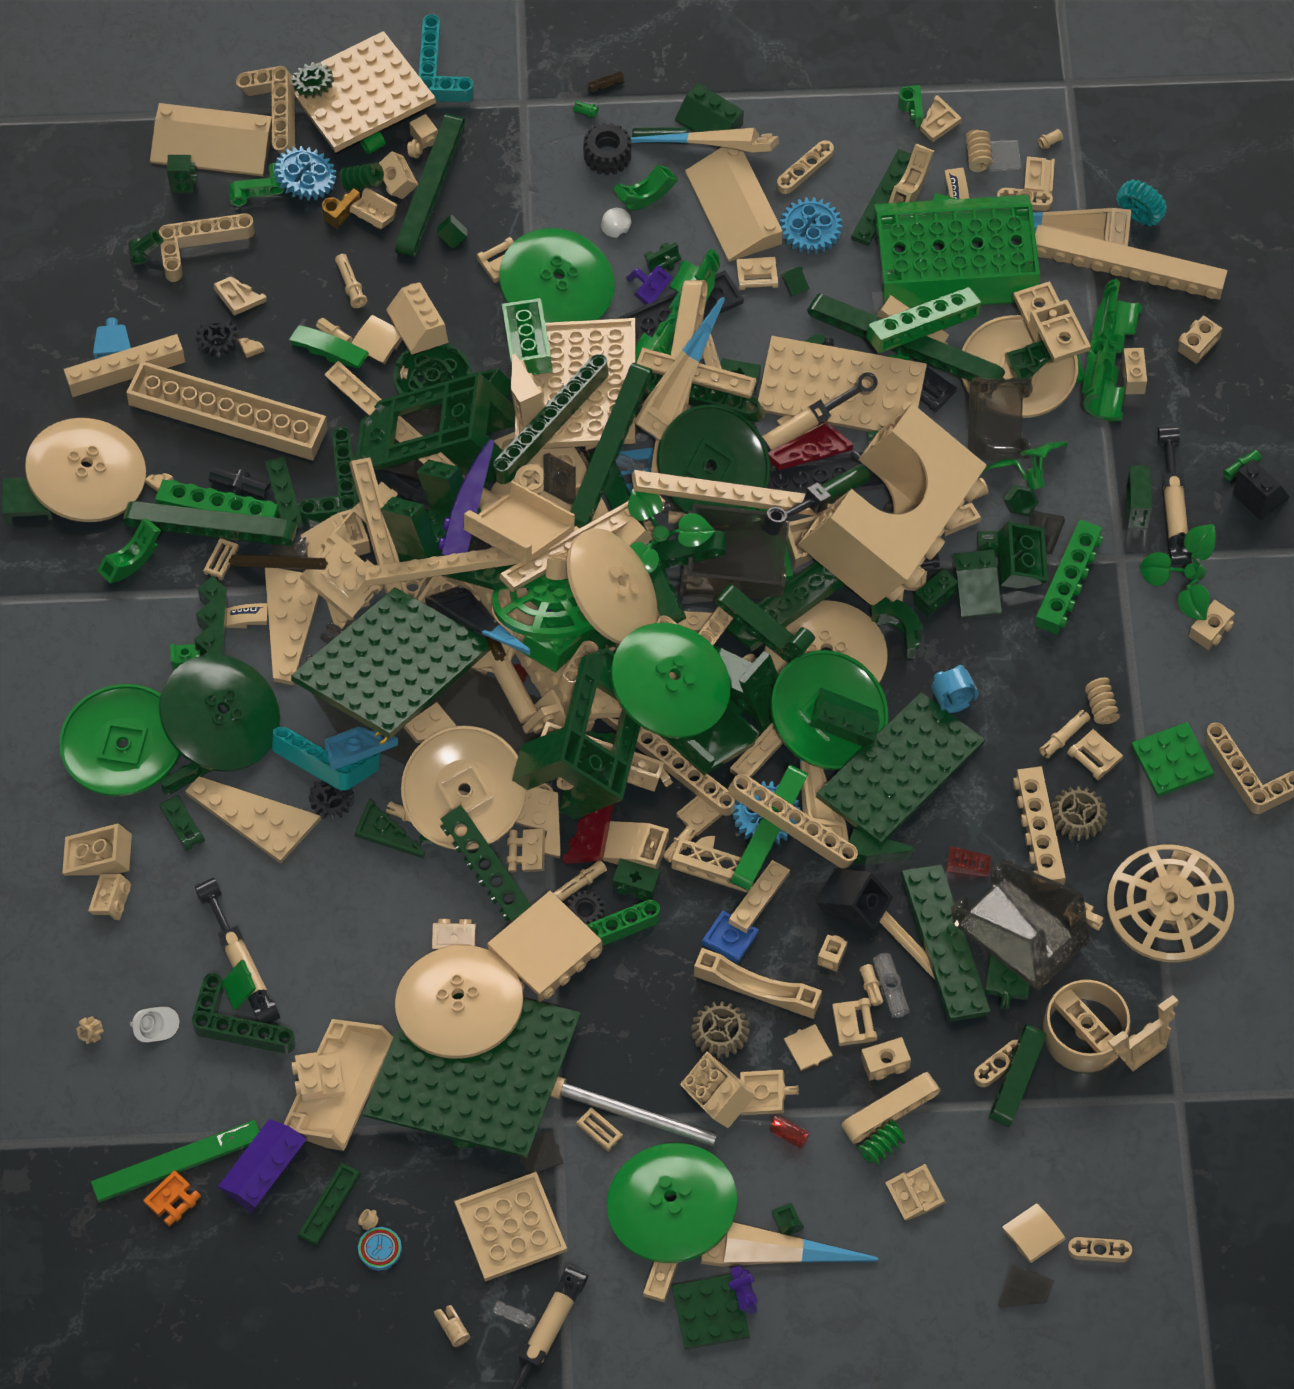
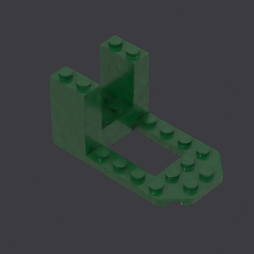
M480 372L382 399L374 406L375 410L369 417L365 416L360 422L356 455L360 459L371 458L373 469L376 471L442 452L453 464L460 467V470L466 475L488 440H492L486 434L515 426L514 405ZM443 404L439 432L394 444L398 416ZM495 442L485 483L495 480L493 462L503 452Z
M428 459L417 471L430 506V510L427 513L423 504L396 497L389 499L380 509L400 562L445 556L440 554L441 550L438 549L440 537L444 538L445 530L443 529L445 517L449 518L456 494L464 479L460 467ZM516 564L441 576L496 590L503 588L502 584L504 583L499 579L500 574Z
M608 648L590 653L581 658L564 727L521 745L512 778L513 782L526 790L559 777L573 785L572 789L563 790L559 811L573 820L623 800L641 727L622 708L612 752L585 735L596 689L599 688L617 700L611 683V664L615 653Z

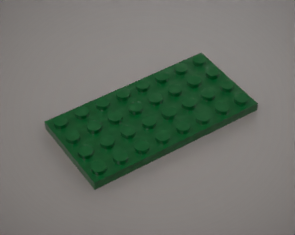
M921 692L876 735V739L871 745H866L817 792L816 798L881 846L984 744L985 739L945 709L941 710L937 703Z

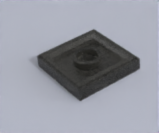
M550 453L543 455L544 491L572 505L576 498V467Z

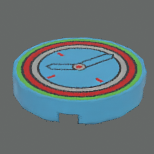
M372 1228L366 1231L360 1238L358 1244L359 1258L370 1269L377 1271L387 1270L400 1259L402 1253L401 1241L398 1235L389 1228Z

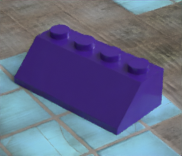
M269 1119L217 1188L253 1213L304 1146L307 1139L291 1127Z

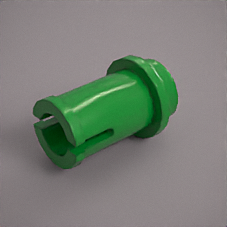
M575 102L577 105L573 107L574 113L586 115L590 119L597 117L599 108L595 104Z

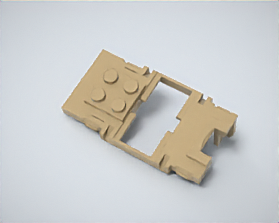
M383 482L378 485L383 505L389 499L398 495L396 491L387 487ZM360 501L321 545L323 550H320L315 555L317 558L326 559V562H328L326 569H306L299 577L349 620L352 619L363 604H367L374 596V592L378 594L384 587L383 584L366 585L367 567L375 565L369 560L366 562L361 560L354 554L357 550L336 534L352 513L356 514L366 523Z

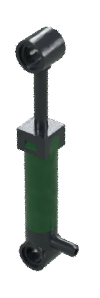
M855 450L851 453V457L859 465L821 485L816 483L808 487L803 502L786 511L779 507H771L767 511L763 529L770 535H779L783 530L786 519L807 508L818 514L827 509L830 502L842 497L849 490H855L873 479L880 480L881 478L859 461L861 455Z

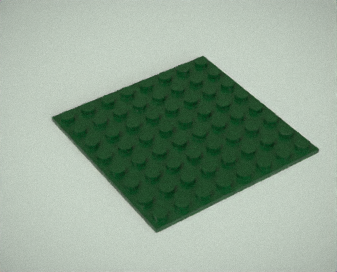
M456 993L453 995V998L456 1000L461 999L464 995ZM523 998L520 1019L514 1030L503 1042L480 1055L455 1059L435 1056L421 1050L405 1036L400 1025H398L363 1116L528 1158L581 1012Z

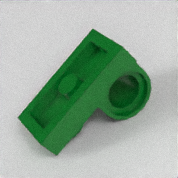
M920 85L905 86L899 90L898 96L899 109L904 112H910V120H914L915 128H920L923 122Z

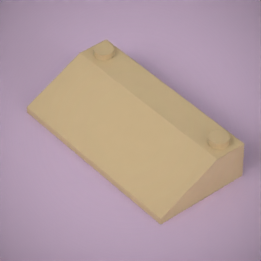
M159 103L155 118L150 163L167 165L168 155H191L192 162L196 163V169L264 176L272 140V116Z
M721 147L685 170L686 176L728 262L782 244L783 231L743 150Z
M332 1019L316 1054L318 1056L338 1052L345 1095L302 1101L301 1094H297L284 1125L294 1129L306 1138V1141L325 1148L344 1151L381 1070L393 1036L381 1025Z

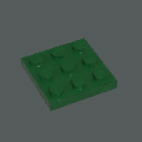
M732 1274L672 1285L685 1350L750 1338L746 1314L739 1309L736 1291L729 1288V1282L733 1281Z

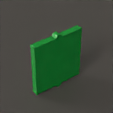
M240 960L222 981L227 998H229L234 1010H238L256 990L251 977L252 974L249 972L244 960Z

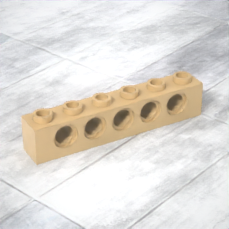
M546 721L541 737L563 727ZM588 736L612 752L613 744ZM634 752L627 782L655 792L665 762Z
M1042 766L1018 769L1016 778H1013L1014 789L1018 790L1019 796H1017L1018 808H1022L1023 812L1021 824L1022 827H1026L1027 831L1025 833L1026 846L1030 845L1029 862L1034 864L1035 871L1032 872L1033 881L1038 883L1039 890L1064 887L1065 873ZM1031 789L1035 792L1028 793L1026 790ZM1031 808H1036V809H1038L1039 811L1034 812V811H1031L1030 809H1031ZM1039 826L1042 830H1036L1034 827ZM1039 845H1044V846H1046L1047 848H1046V849H1041V848H1039L1038 846H1039ZM1042 864H1049L1051 867L1045 868Z

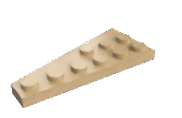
M265 568L273 680L278 683L294 685V682L291 681V675L299 669L320 595L299 578L303 574L301 572L280 568Z
M200 776L185 790L187 796L280 864L321 820L320 815Z

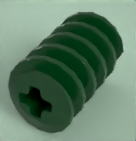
M377 162L367 165L362 164L361 166H350L348 168L344 167L340 171L341 183L348 191H352L353 188L359 190L378 187L384 179L383 168Z

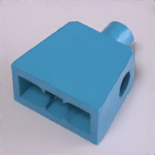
M108 318L106 326H99L97 328L93 350L95 359L131 348L125 325H118L116 318Z

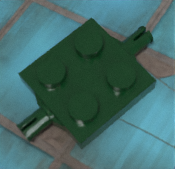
M1013 943L1009 944L1008 954L998 955L991 953L985 994L1002 997L1000 1005L1002 1009H1004L1005 1002V1009L1010 1008V998L1028 1000L1033 960L1016 956L1018 945L1015 944L1014 951H1012Z

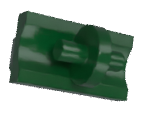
M668 242L662 244L660 250L656 253L653 251L645 253L644 257L649 273L657 265L662 269L667 268L668 271L674 270V264L682 260L678 250L679 246L676 242L673 244Z

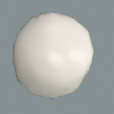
M622 208L609 209L603 215L601 221L602 231L607 236L617 238L622 233L626 234L632 224L631 216Z

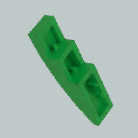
M301 325L297 327L289 339L292 345L305 347L312 354L325 356L328 362L336 363L339 361L342 365L360 368L369 355L368 351L350 342Z

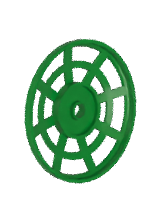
M545 573L522 586L521 588H529V594L519 599L517 597V590L514 592L510 590L512 603L503 609L499 604L498 593L500 590L509 588L502 584L503 588L496 589L493 592L492 606L494 614L505 627L521 635L542 639H559L572 637L594 629L588 620L582 622L578 615L581 612L579 606H572V603L576 600L571 591L568 578L552 580L548 579ZM531 601L534 605L538 606L539 609L537 611L525 606L524 604ZM518 608L523 613L535 617L533 625L529 626L512 619L507 614ZM548 609H565V611L547 612ZM570 616L574 625L560 628H541L544 618L557 619Z

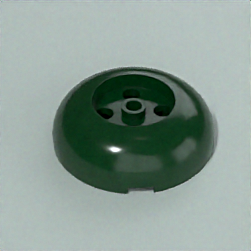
M448 343L412 355L407 349L396 362L393 381L396 392L400 395L472 374V368L466 355L460 349ZM403 366H405L404 368H409L407 379L404 377L401 379L400 371ZM422 377L424 380L419 382L417 378ZM443 404L419 411L424 413L442 412Z

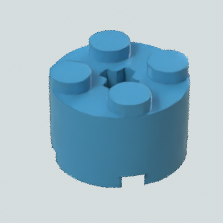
M958 665L946 672H938L933 677L934 681L931 685V690L941 710L945 709L949 713L962 711L969 707V702L972 699L975 701L979 695L969 672L963 665Z

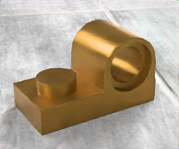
M353 188L349 194L344 195L342 201L336 198L325 199L322 203L324 220L338 229L351 214L349 212L351 205L360 199V192Z

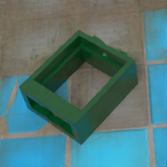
M1130 466L1126 484L1128 528H1148L1152 510L1150 466Z

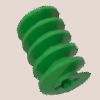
M889 1120V1124L886 1123L882 1129H878L876 1135H871L870 1140H865L863 1145L858 1146V1151L868 1163L880 1165L878 1157L886 1160L887 1157L884 1152L892 1155L891 1146L899 1149L897 1141L905 1144L906 1140L903 1137L904 1134L901 1128L893 1120Z

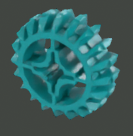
M1132 179L1124 183L1118 190L1117 205L1121 209L1131 210V219L1142 225L1147 224L1150 227L1156 225L1163 219L1167 209L1166 201L1162 199L1163 196L1157 192L1158 190L1153 189L1152 185H1147L1146 182L1142 183L1140 180L1135 181Z

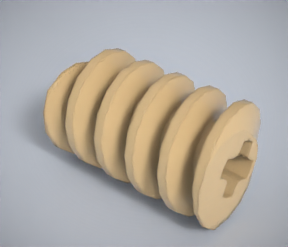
M971 130L966 133L969 169L976 173L985 171L993 163L991 141L989 139L990 134L987 131Z
M1105 677L1095 679L1085 687V691L1088 694L1087 698L1090 701L1089 705L1092 708L1091 712L1094 715V721L1098 724L1114 723L1120 718V715L1116 714L1118 708L1114 706L1116 701L1112 699L1114 694L1110 692L1112 687L1108 685L1110 680Z

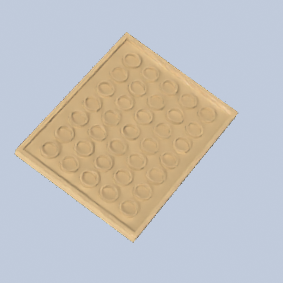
M635 318L545 323L553 372L533 375L535 384L541 386L544 392L542 399L545 405L595 354L606 356L609 375L542 448L598 445L629 367L633 362L636 363ZM515 416L516 438L524 428ZM633 422L624 444L636 443V425Z

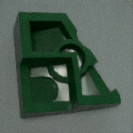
M1043 341L1026 345L1024 348L1006 352L1005 354L1010 370L1019 386H1023L1051 359Z

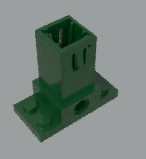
M715 645L714 648L722 657L728 670L730 699L738 704L739 708L743 710V714L755 720L759 732L763 733L773 722L770 699L773 685L778 678L771 655L763 651L752 663Z

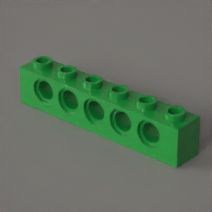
M969 287L957 290L949 295L941 296L938 299L872 322L868 325L867 339L878 353H882L978 317L981 301Z
M162 479L155 498L156 504L271 518L279 517L278 504L272 501L256 500L250 496L242 497L232 492L224 493L213 488L206 489L195 484L179 483L176 480Z
M1079 519L1036 616L1035 627L1057 635L1060 628H1065L1068 620L1066 614L1067 612H1072L1075 604L1074 596H1079L1082 589L1081 580H1086L1089 573V568L1087 567L1089 563L1093 564L1097 554L1094 551L1096 547L1100 548L1104 538L1101 535L1102 527Z

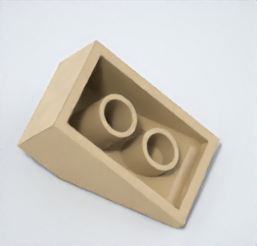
M114 824L65 837L62 874L65 876H95L100 874H119L129 871L132 834L120 824Z

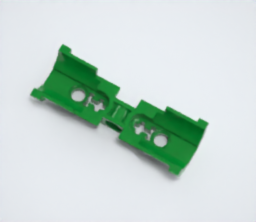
M710 249L699 267L687 260L681 262L679 271L670 285L673 290L678 292L669 307L672 311L667 320L659 324L653 337L648 336L646 333L642 334L636 345V363L642 348L671 355L683 284L689 280H705L708 287L707 301L715 285V275L721 265L720 258L714 249Z
M1118 279L1111 280L1105 285L1103 300L1097 309L1090 342L1091 349L1088 352L1082 388L1084 409L1090 415L1105 421H1122L1123 412L1121 410L1125 387H1116L1119 369L1114 365L1116 353H1122L1125 335L1135 334L1138 315L1142 312V305L1140 303L1117 301L1120 286Z

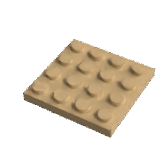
M537 1172L454 1201L485 1282L567 1252L566 1244Z

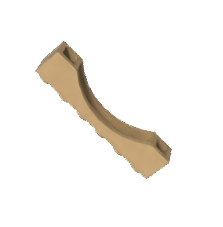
M704 948L701 949L694 965V976L812 1019H814L821 1002L822 990L802 983H787L760 976L736 965L723 955Z

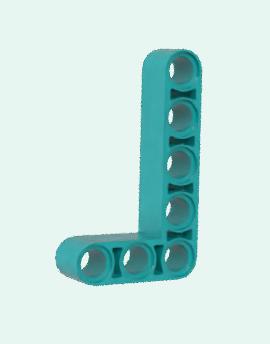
M427 15L424 17L422 25L419 77L434 95L436 101L469 102L474 97L473 81L470 78L438 76L440 20L436 15Z
M277 727L273 730V752L336 789L348 790L376 773L380 768L381 752L336 770H331L325 749L289 728Z

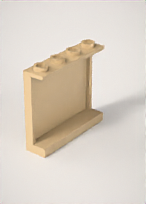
M511 481L510 493L479 514L471 510L464 513V530L518 561L528 564L574 531L575 514L515 481Z
M549 891L489 941L488 950L495 953L537 994L538 1001L541 1002L544 999H549L560 985L564 986L568 983L575 972L582 971L589 960L595 959L601 954L602 940L559 898Z

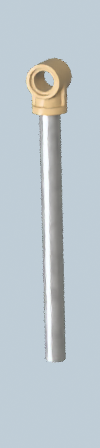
M561 1077L557 1078L551 1097L557 1099L564 1096L713 1147L718 1134L566 1084V1079Z

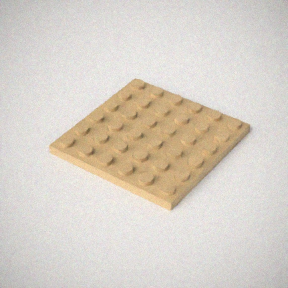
M384 31L321 62L322 67L328 65V69L332 70L334 82H332L333 87L328 88L329 92L323 91L322 96L316 94L314 98L311 95L305 98L304 94L298 95V91H295V99L335 152L436 103L434 95Z

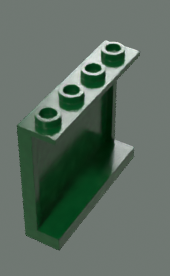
M728 704L719 721L700 735L679 739L661 737L705 776L753 747L759 731Z

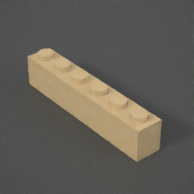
M175 334L66 368L64 373L71 395L75 397L133 379L141 361L169 368L185 363V358L178 335Z

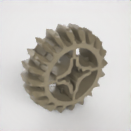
M1070 786L1068 792L1065 790L1061 791V796L1057 795L1055 801L1052 802L1051 812L1053 822L1056 824L1055 829L1056 831L1062 830V836L1069 834V840L1076 836V839L1079 841L1081 836H1083L1087 841L1089 835L1096 836L1097 831L1100 832L1102 825H1105V817L1107 816L1106 805L1101 803V796L1095 797V791L1088 793V787L1082 791L1080 786H1078L1074 791ZM1071 803V808L1067 809L1066 812H1062V809ZM1091 815H1095V818L1086 824V819L1090 818Z
M723 1001L720 1002V1006H716V1003L713 1002L712 1008L705 1005L704 1011L699 1010L697 1012L698 1017H694V1024L691 1030L693 1031L692 1038L696 1039L695 1045L701 1046L702 1053L709 1050L708 1052L711 1055L716 1053L719 1059L722 1053H724L725 1057H729L730 1051L735 1055L737 1048L742 1050L743 1043H746L748 1040L746 1035L749 1034V1029L747 1028L749 1023L747 1020H744V1013L739 1014L740 1009L738 1007L732 1009L731 1003L726 1007ZM710 1020L711 1028L708 1029V1032L704 1033L703 1027ZM736 1026L738 1032L731 1039L729 1032L732 1031V1028Z

